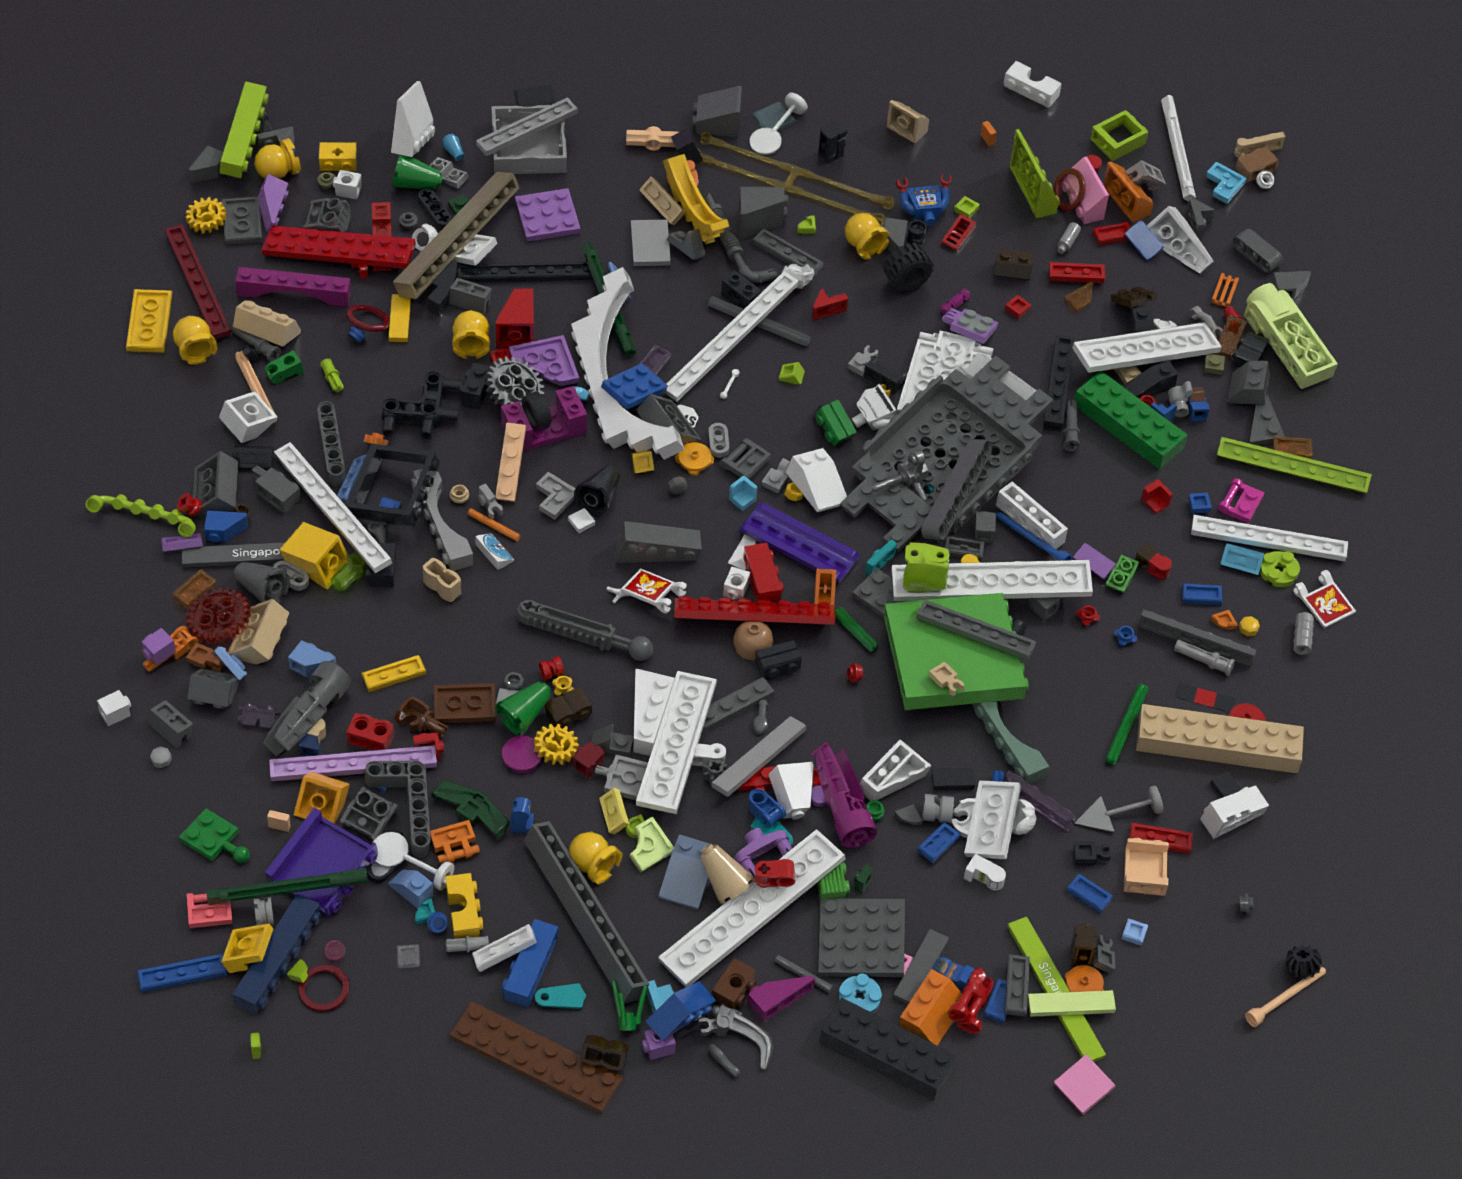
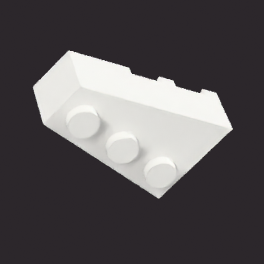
M899 740L862 778L860 786L865 797L870 801H877L925 777L931 765L903 741Z
M1256 785L1250 788L1245 787L1237 793L1210 802L1204 809L1200 819L1212 838L1215 839L1263 815L1269 805Z

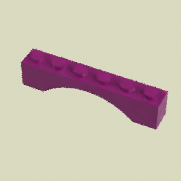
M239 267L235 280L237 296L256 298L270 292H297L313 296L328 305L342 307L349 306L351 297L350 278Z

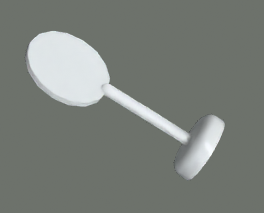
M788 93L785 97V104L788 110L773 129L761 128L752 133L750 146L753 151L761 155H769L775 153L780 148L781 136L777 132L778 128L792 112L803 114L808 108L807 103L801 96L795 93Z
M387 832L379 835L373 841L378 849L376 863L384 867H392L407 860L435 874L433 884L440 891L446 888V876H452L454 873L453 863L444 862L437 870L407 855L408 843L398 833Z

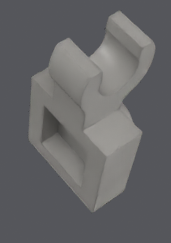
M783 458L777 470L771 468L762 480V486L779 494L788 481V476L785 474L790 461Z
M486 483L479 486L478 501L487 508L489 518L494 519V511H498L500 515H503L502 506L496 502L495 495Z

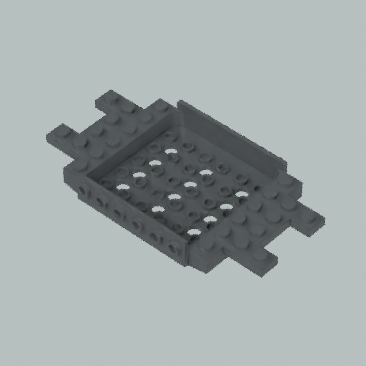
M994 356L971 379L957 369L944 380L939 375L936 379H932L926 389L919 391L910 404H905L902 411L897 416L894 415L884 428H880L872 440L865 442L862 447L863 457L852 466V474L862 483L840 503V507L854 518L867 506L873 509L894 526L883 537V542L887 544L891 539L897 542L896 552L898 553L922 530L925 519L953 470L949 467V463L958 461L970 439L981 436L985 440H990L992 448H998L1000 453L996 456L990 455L948 533L952 532L955 534L976 514V511L978 512L1032 459V453L1042 443V435L1030 425L1053 404V399L1040 389L1034 392L1027 400L1000 381L1010 371V366L997 356ZM949 414H953L957 417V420L949 422L946 420V417ZM967 425L971 428V431L963 433L960 428ZM923 438H928L931 440V445L924 447L920 442ZM920 450L924 454L925 464L928 468V477L920 481L922 488L928 485L934 488L933 493L926 494V500H922L917 496L913 486L906 487L902 483H897L877 492L872 490L874 484L896 476L898 471L895 470L894 466L908 461V456L911 452ZM937 450H943L946 455L938 458L934 453Z

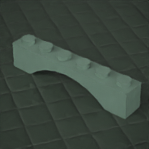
M997 701L972 704L977 717L982 719L987 732L992 734L996 746L1002 749L1006 761L1009 765L1013 766L1017 778L1022 780L1025 786L1047 778L1048 763L1040 751L1023 744L1007 730L999 716Z

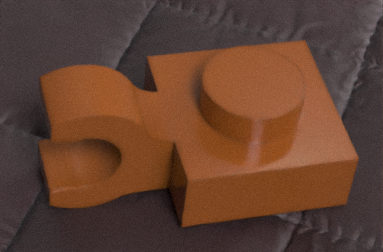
M196 643L186 656L188 663L202 669L209 665L214 671L221 672L224 668V665L221 664L222 660L218 656H214V650L199 643Z

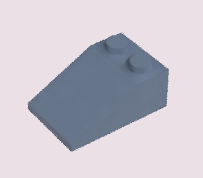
M679 834L660 889L659 899L699 910L710 881L700 856L703 854L701 850L709 845V843Z

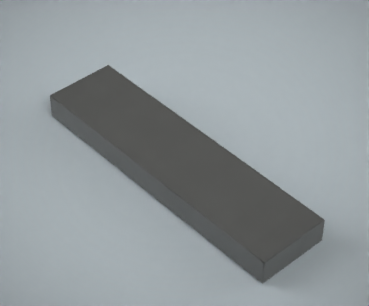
M764 228L753 239L752 244L789 265L796 264L804 267L808 264L810 269L814 270V276L823 267L822 261Z
M932 929L928 931L894 992V999L907 1005L910 1003L938 957L942 954L949 937Z

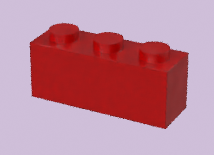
M767 543L744 546L743 560L746 570L750 572V583L756 602L762 599L770 600V602L780 601L781 593L784 592V586L782 581L778 579L779 570L777 565L774 566L773 551L769 550Z

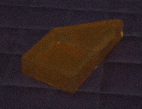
M1090 282L1066 295L1065 301L1076 312L1090 305L1094 283Z

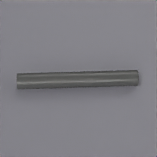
M777 955L774 962L800 977L813 976L815 978V986L828 993L832 991L833 985L780 955Z

